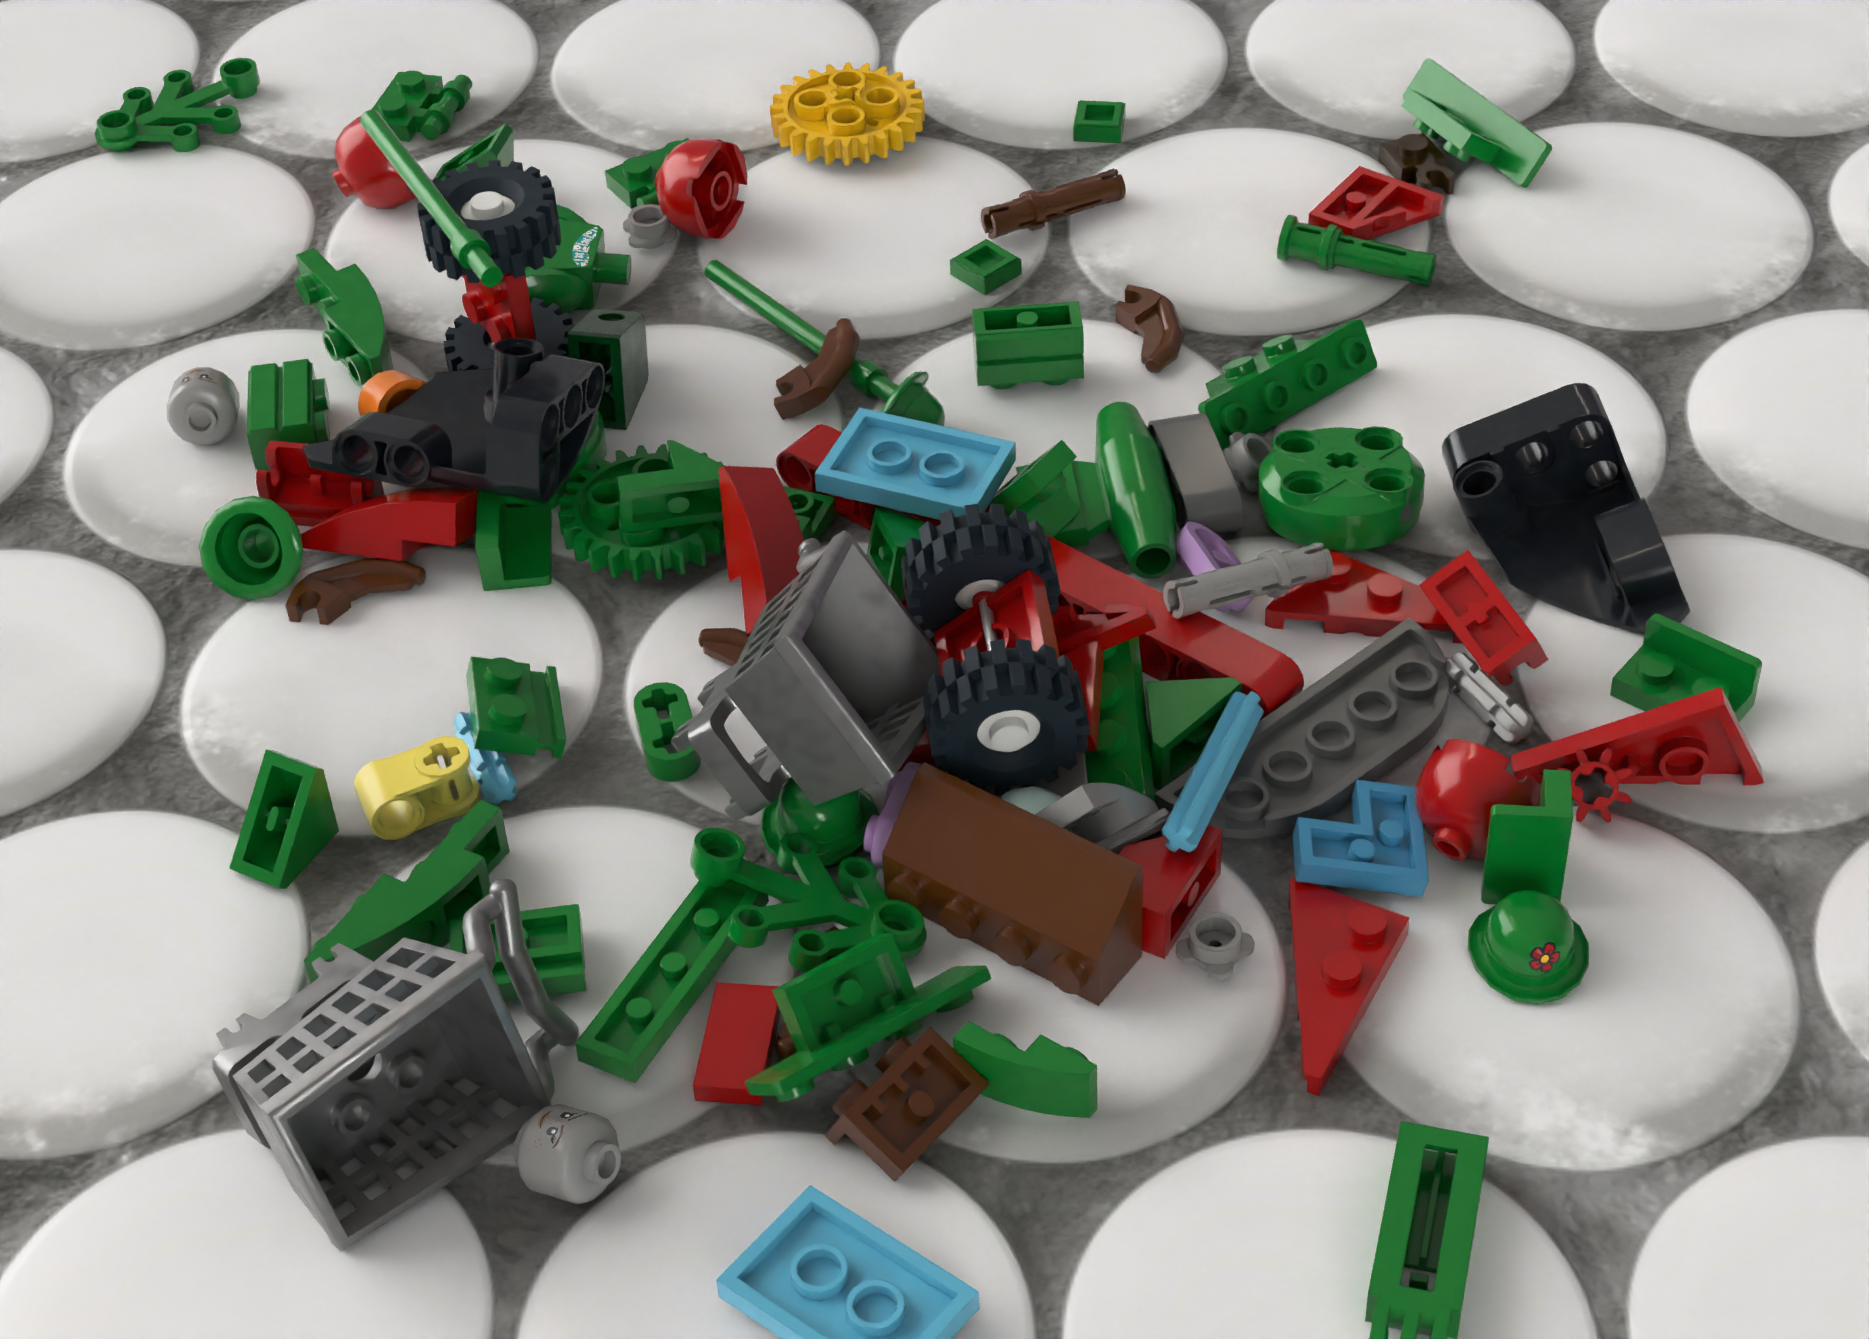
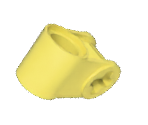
M442 736L433 738L421 746L388 758L374 760L365 765L355 777L354 790L374 834L385 840H397L444 820L467 814L481 798L479 783L473 776H470L468 771L471 761L468 745L459 738ZM439 755L443 756L446 768H440L437 760ZM451 786H455L457 789V800L453 799Z

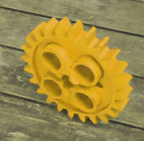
M847 62L843 70H836L829 64L826 65V72L824 73L810 69L808 70L809 78L794 76L793 85L782 84L780 86L781 94L773 95V105H770L773 137L779 138L780 146H791V155L793 156L806 152V159L809 162L822 156L824 157L825 165H830L836 158H842L844 165L849 166L852 159L858 157L867 164L870 162V155L873 154L886 159L888 158L889 148L903 151V141L915 142V133L923 131V121H925L922 90L915 89V81L913 79L903 81L902 72L888 76V68L886 66L876 71H870L869 63H865L860 69H853L851 63Z

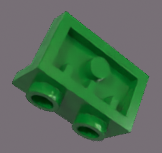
M1655 613L1646 623L1643 645L1612 678L1610 696L1643 711H1648L1722 687L1740 722L1754 706L1762 661L1757 657Z

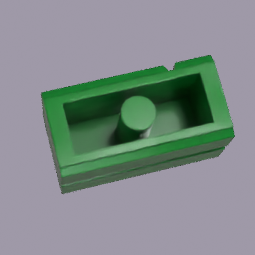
M1079 301L972 309L973 349L977 386L989 385L995 389H1009L1017 383L1041 381L1047 385L1057 386L1065 384L1070 379L1084 378V332Z
M308 359L283 362L281 367H278L276 363L254 365L248 371L247 438L254 466L257 470L269 471L265 449L270 441L302 444L330 441L329 423L325 411L330 409L327 383L325 378L316 379L313 364Z

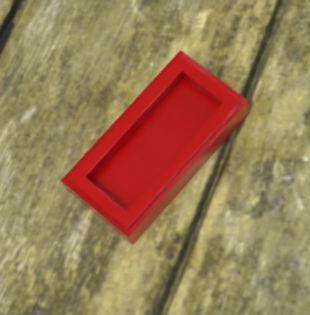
M716 982L693 1082L695 1101L762 1105L764 1096L750 1095L745 1081L770 1067L781 1014L772 990L779 986Z

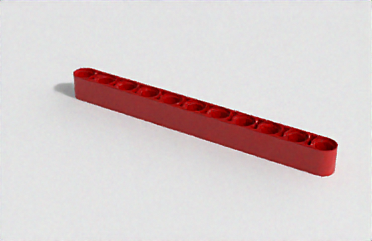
M817 425L777 456L776 466L778 473L788 487L835 497L837 514L871 531L875 507L882 506L816 491L815 472L842 432L827 425ZM990 506L986 508L984 513L989 512ZM891 509L925 523L929 521L936 527L941 524L938 519ZM1048 536L1060 584V596H1057L1059 606H1072L1077 615L1104 614L1107 604L1128 603L1136 607L1147 606L1149 612L1154 617L1157 628L1138 636L1142 672L1159 681L1232 677L1242 683L1241 693L1248 695L1253 691L1260 696L1261 699L1258 705L1264 711L1260 720L1302 692L1304 687L1303 674L1298 665L1284 653L1202 612H1196L1179 619L1172 617L1173 611L1168 612L1165 606L1162 592Z

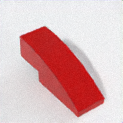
M722 466L718 468L728 577L729 582H741L746 634H751L763 607L799 575L796 568L800 558L798 548L804 539L786 490L774 468Z
M434 487L408 489L377 496L345 508L300 534L302 545L305 549L401 562L423 548L424 543L456 547L476 533L477 490Z

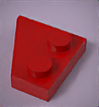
M1359 166L1309 213L1308 224L1327 228L1330 224L1338 225L1346 235L1371 240L1439 216L1443 210L1444 195Z

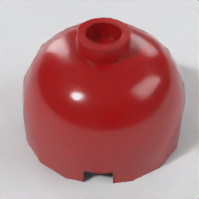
M361 116L348 124L336 140L334 154L339 169L332 172L342 193L347 198L355 194L366 206L375 209H392L416 198L415 194L360 123Z
M696 138L678 144L667 155L655 177V189L659 206L669 223L676 229L698 238L721 239L726 237L735 227L745 201L737 200L739 184L747 185L748 174L745 158L737 145L720 139Z
M1450 739L1447 740L1442 750L1439 744L1436 746L1422 768L1415 786V806L1423 827L1433 837L1431 843L1436 850L1456 861H1464L1466 858L1481 861L1485 860L1491 807L1496 804L1539 806L1541 787L1538 782L1527 774L1521 783L1517 778L1505 771L1511 760L1497 751L1475 742Z

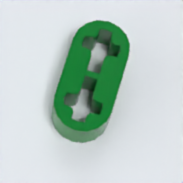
M668 682L653 683L645 686L634 697L633 706L647 769L652 776L666 782L681 781L689 778L697 772L701 765V757L691 746L680 753L677 751L676 753L668 754L664 746L672 744L671 740L677 734L678 728L693 718L687 695L681 687ZM666 710L670 718L659 720L657 711Z

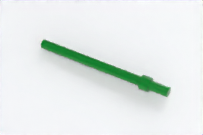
M376 110L364 112L360 119L361 125L450 240L451 252L464 268L473 270L486 287L498 285L502 280L503 273L491 258V249L478 231L469 229L379 112Z
M712 260L707 264L705 268V276L819 355L826 338L825 334L718 260ZM855 356L854 364L846 373L854 388L867 397L872 398L876 396L885 403L898 387L897 384L888 379L886 370L868 359L862 361Z

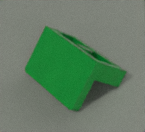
M478 491L475 549L484 591L547 586L552 583V511L549 505L507 508L505 496Z
M1544 769L1539 806L1496 804L1491 807L1481 885V901L1483 903L1497 905L1498 901L1508 894L1523 890L1541 891L1556 898L1559 902L1561 901L1573 823L1571 771Z

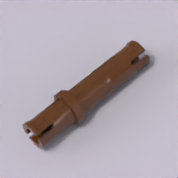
M1113 168L1098 175L1069 182L1040 192L1028 190L1022 192L1017 199L983 208L981 211L982 227L984 232L988 233L990 239H996L1008 233L1026 228L1031 231L1043 228L1046 222L1075 214L1105 203L1122 200L1126 194L1125 182L1122 175H1118V170Z

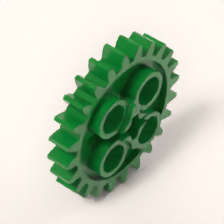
M661 444L657 451L651 454L647 453L643 445H639L636 455L628 457L623 451L617 450L616 461L612 463L597 458L595 459L597 471L580 469L578 471L580 482H567V495L559 497L561 511L558 512L561 535L564 536L565 547L567 550L574 549L577 562L589 559L591 571L593 572L609 565L611 578L614 579L625 570H631L634 581H639L645 571H653L656 579L662 580L667 568L672 567L677 573L683 575L686 574V562L692 561L697 565L705 566V552L718 555L723 553L722 541H725L723 520L623 533L619 516L617 476L668 470L666 444ZM701 453L702 455L708 457L707 453Z

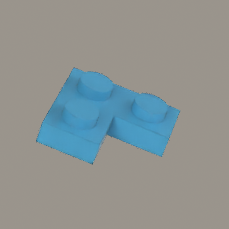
M1356 780L1351 795L1353 824L1303 817L1297 818L1292 834L1296 881L1423 897L1429 881L1423 823L1415 806V787Z

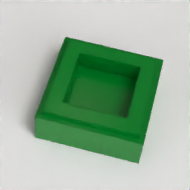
M1078 101L1073 125V141L1121 143L1126 118V103Z
M987 239L950 260V275L984 295L1022 274L1021 259Z

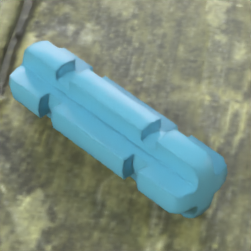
M470 711L468 713L459 712L454 718L456 725L455 734L457 738L463 740L468 745L471 757L470 766L477 781L483 784L480 788L486 800L495 805H498L503 800L512 801L518 793L515 786L517 779L511 767L506 764L508 760L504 752L474 749Z

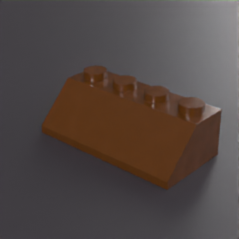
M926 762L917 769L882 853L885 894L888 899L911 904L920 911L924 918L944 927L953 936L960 939H968L997 954L1008 964L1021 966L1052 982L1061 991L1068 994H1076L1099 1006L1142 957L1143 866Z

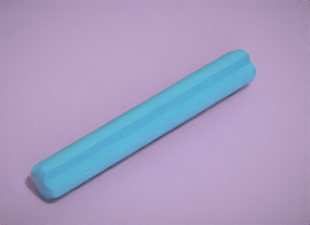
M1236 691L1231 695L1162 829V834L1168 839L1165 845L1170 851L1175 853L1180 848L1184 851L1192 852L1196 849L1264 712L1258 705L1261 698L1257 693L1251 691L1248 695Z

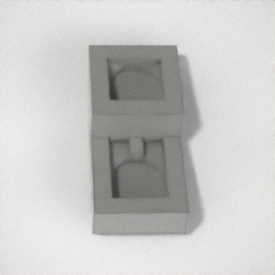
M1100 782L1079 786L1035 815L1063 829H1072L1074 834L1096 844L1159 811L1154 800L1135 790L1117 784Z

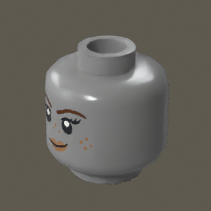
M197 367L188 370L174 381L166 406L167 420L173 432L184 441L195 445H212L220 442L233 431L240 408L239 392L234 382L221 371L211 367Z
M562 1104L546 1106L526 1121L519 1130L514 1144L515 1162L518 1165L520 1178L525 1185L532 1191L574 1204L592 1201L600 1195L608 1184L615 1179L621 1164L617 1133L610 1121L598 1114Z

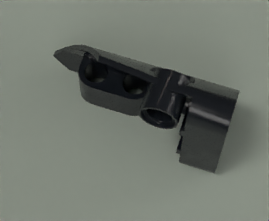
M526 338L503 339L493 345V368L436 372L428 382L407 400L388 413L368 412L338 433L335 439L303 445V455L311 468L385 483L416 487L425 481H432L546 504L551 501L564 485L585 446L604 389V369L599 362L551 354L543 360L544 348L541 343Z
M1573 383L1462 426L1451 432L1444 439L1442 454L1453 483V490L1468 525L1473 533L1480 537L1511 585L1548 604L1578 616L1644 634L1647 621L1655 613L1678 623H1681L1689 614L1690 608L1680 587L1663 540L1645 498H1640L1612 425L1594 387L1586 383Z

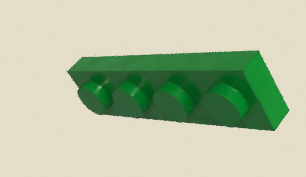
M1137 636L1102 651L1104 662L1098 749L1085 752L1088 784L1104 782L1128 787L1155 802L1139 637Z
M733 880L720 887L708 886L698 881L576 1041L575 1047L578 1061L636 1083L737 946L728 935L733 910L744 904H752L759 907L766 906L769 902L768 895Z

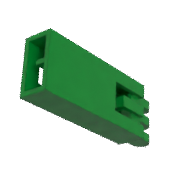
M1404 1121L1400 1122L1368 1290L1365 1321L1372 1322L1369 1339H1388V1328L1402 1330L1400 1339H1417V1333L1429 1335V1339H1447L1448 1337L1457 1339L1489 1137ZM1425 1148H1426V1149L1437 1150L1438 1152L1428 1151V1150H1425ZM1446 1152H1448V1153H1454V1154H1457V1156H1455V1155H1450V1154H1445V1153H1446ZM1403 1268L1437 1273L1434 1291H1427L1429 1275L1413 1272L1410 1275L1409 1287L1401 1286Z

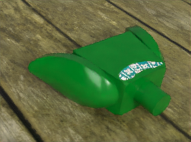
M557 205L561 231L560 246L556 245L557 253L552 259L543 257L544 266L538 270L526 267L525 273L530 303L533 298L544 300L545 308L554 303L561 307L562 314L566 312L569 314L573 310H586L595 307L601 283L629 285L631 278V255L605 253L604 230L599 225L587 223L581 216L569 208Z

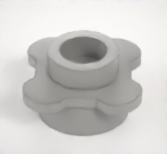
M647 204L638 206L629 213L628 219L623 222V230L630 233L628 238L629 245L634 248L654 249L677 238V230L670 227V223L667 217L663 215L659 205Z
M1234 432L1229 437V448L1224 449L1222 452L1235 481L1244 483L1245 487L1251 492H1258L1259 468L1263 459L1272 449L1257 434L1248 433L1244 435L1240 432Z
M1218 912L1206 913L1197 917L1190 925L1189 938L1181 939L1176 944V956L1180 961L1185 963L1194 962L1199 968L1206 971L1208 976L1214 979L1230 977L1233 974V965L1241 957L1249 956L1254 951V939L1252 936L1242 932L1240 924L1233 917Z

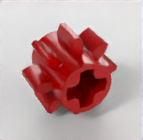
M1581 748L1576 749V757L1580 765L1574 771L1561 767L1556 769L1571 771L1572 799L1580 805L1576 812L1577 822L1581 823L1585 819L1588 809L1599 810L1601 817L1609 823L1611 822V813L1608 805L1614 799L1622 803H1631L1632 801L1628 794L1619 791L1618 783L1619 780L1627 778L1632 771L1630 768H1622L1614 772L1607 766L1611 759V749L1606 748L1601 753L1599 761H1588L1586 753ZM1595 767L1604 769L1606 771L1604 781L1612 786L1608 797L1597 795L1592 803L1582 800L1583 788L1575 784L1579 773L1591 775Z

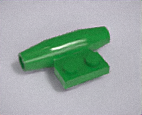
M1127 402L1111 403L1099 412L1096 419L1095 463L1072 461L1061 472L1067 479L1062 488L1074 500L1080 510L1053 538L1073 548L1088 545L1089 539L1110 528L1132 571L1142 578H1159L1170 572L1176 563V509L1162 455L1137 408ZM1028 465L1016 467L1017 473Z

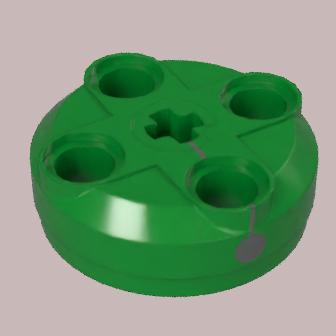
M1373 426L1363 429L1335 427L1311 431L1303 429L1285 430L1273 438L1272 451L1263 459L1259 468L1258 496L1261 504V513L1271 529L1282 537L1298 544L1308 546L1319 542L1324 544L1323 549L1327 548L1328 550L1336 551L1363 550L1379 547L1403 537L1418 522L1424 500L1425 473L1419 460L1403 447V437L1394 429Z

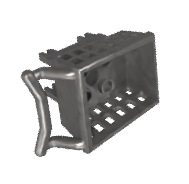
M842 531L835 535L829 544L822 546L814 538L807 539L800 544L798 548L800 558L796 565L799 575L763 607L737 663L704 685L703 691L700 692L697 698L703 706L702 710L681 725L677 730V734L671 740V743L679 753L692 746L732 798L729 800L731 804L724 811L734 822L746 816H752L775 802L782 786L791 777L814 806L874 783H878L881 786L893 779L927 730L923 699L924 692H930L928 682L934 673L941 675L937 649L849 531ZM737 707L767 744V746L753 755L755 759L750 763L742 756L724 727L726 719Z
M503 878L494 881L490 885L489 894L464 914L462 929L467 954L404 937L373 962L338 943L331 948L335 960L326 962L323 958L319 957L311 964L319 978L264 1019H258L243 1013L236 1018L240 1027L238 1032L232 1033L228 1029L223 1028L216 1033L224 1049L213 1059V1071L247 1134L263 1146L272 1149L294 1192L326 1232L331 1243L339 1251L348 1248L513 1143L526 1121L544 1107L552 1105L550 1101L554 1095L555 1086L548 1053L558 1044L567 1046L574 1043L578 1038L579 1029L576 1023L548 997L525 945L517 886L510 879ZM493 920L498 953L525 1013L541 1027L540 1030L525 1042V1045L492 974L496 964V949L490 926ZM465 1078L480 1086V1088L466 1096L452 1086ZM435 1098H439L452 1107L437 1116L425 1106ZM498 1098H502L518 1107V1109L501 1118L487 1109L486 1106ZM411 1117L422 1127L407 1136L397 1126ZM470 1118L486 1129L469 1139L455 1129V1127ZM384 1137L393 1147L377 1156L369 1146ZM437 1139H441L454 1148L437 1160L424 1150V1148ZM355 1157L364 1166L347 1176L341 1167ZM407 1159H410L421 1170L403 1180L393 1169ZM328 1178L334 1186L324 1192L320 1182ZM379 1179L389 1190L370 1201L361 1190ZM348 1200L357 1210L339 1220L334 1209Z

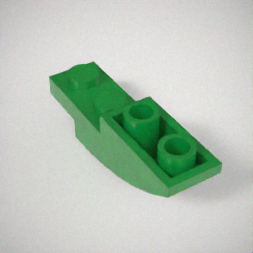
M315 248L297 254L296 258L300 276L295 278L296 287L306 305L313 304L319 310L327 326V331L322 333V338L330 357L334 361H342L357 386L365 385L377 373L393 370L382 308L377 294L365 274L356 264L336 271Z
M480 800L462 820L453 824L446 838L424 861L419 862L413 868L405 882L383 874L365 894L360 895L353 902L349 912L325 937H322L313 945L309 955L304 959L310 984L319 978L311 963L319 957L323 958L326 962L335 960L331 948L338 943L373 962L404 937L442 948L450 942L449 920L462 919L470 908L489 894L490 881L488 875L510 852L501 808Z

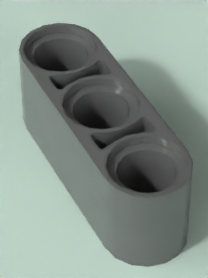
M1198 413L1149 421L1148 429L1162 455L1176 509V522L1180 531L1189 521L1199 523L1216 534L1241 531L1243 528V507L1240 492L1206 414Z

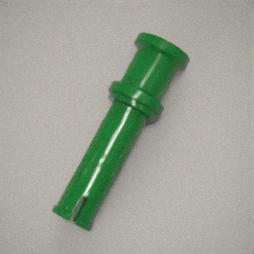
M1294 215L1286 217L1277 247V258L1279 260L1287 261L1290 257L1315 262L1318 263L1320 269L1326 271L1334 269L1335 266L1348 267L1384 277L1409 281L1425 287H1429L1432 281L1437 255L1433 253L1409 250L1399 246L1346 235L1338 225L1330 224L1327 228L1301 223L1298 221V217Z

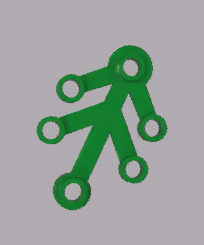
M235 58L226 61L220 67L221 80L195 92L190 72L186 70L171 71L163 77L164 86L155 104L148 88L134 87L125 91L123 94L124 102L120 110L107 112L98 118L95 130L97 143L111 151L122 152L133 148L138 141L171 142L173 150L177 152H190L200 146L198 130L194 124H212L213 131L217 134L236 132L241 127L236 107L230 105L216 108L199 107L229 94L236 99L253 96L257 92V86L260 84L256 62L249 58ZM162 123H177L175 126H157Z
M707 828L695 836L690 856V865L694 870L695 877L700 882L708 886L720 887L733 880L787 902L763 907L752 904L736 907L732 912L728 935L739 946L745 948L760 947L766 942L769 931L835 922L848 927L824 933L814 929L797 931L792 938L788 960L794 968L802 972H807L828 961L829 956L839 955L880 933L893 934L902 959L914 957L924 948L927 932L922 914L909 903L889 900L875 878L877 874L875 866L864 858L847 857L843 859L839 864L834 883L817 855L818 845L815 840L801 833L787 834L781 839L777 864L782 870L790 874L799 875L802 880L800 882L743 859L745 853L744 842L732 831L723 828ZM841 894L849 898L859 899L863 907L844 900Z

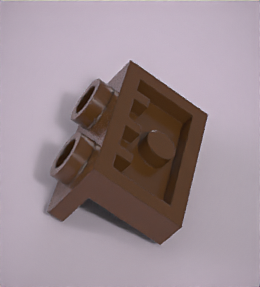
M931 1026L913 1044L902 1036L874 1065L883 1074L870 1087L866 1086L860 1079L857 1080L831 1107V1110L839 1119L826 1133L825 1137L835 1146L847 1135L894 1182L903 1175L989 1085Z

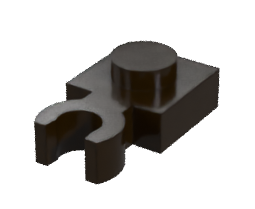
M1424 133L1408 134L1400 139L1379 144L1378 160L1394 178L1407 183L1414 182L1416 186L1430 191L1431 187H1439L1447 195L1453 194L1454 173L1451 169L1445 167V155Z

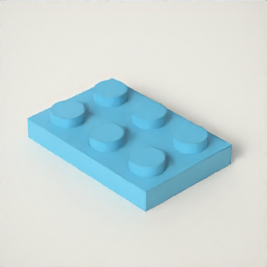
M859 408L816 470V491L940 520L939 514L950 509L955 517L965 515L964 505L978 504L979 513H984L1016 461V442Z
M811 1185L716 1279L718 1295L721 1299L781 1339H952L980 1309L979 1291Z

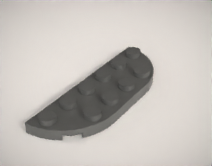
M1407 618L1260 720L1207 826L1222 829V837L1259 839L1292 835L1298 817L1324 820L1351 801L1356 780L1377 782L1420 751L1438 732L1445 718L1448 706L1449 682L1446 672L1447 661L1437 642L1423 627L1411 618ZM1194 767L1155 793V803L1159 810L1165 808L1171 813Z

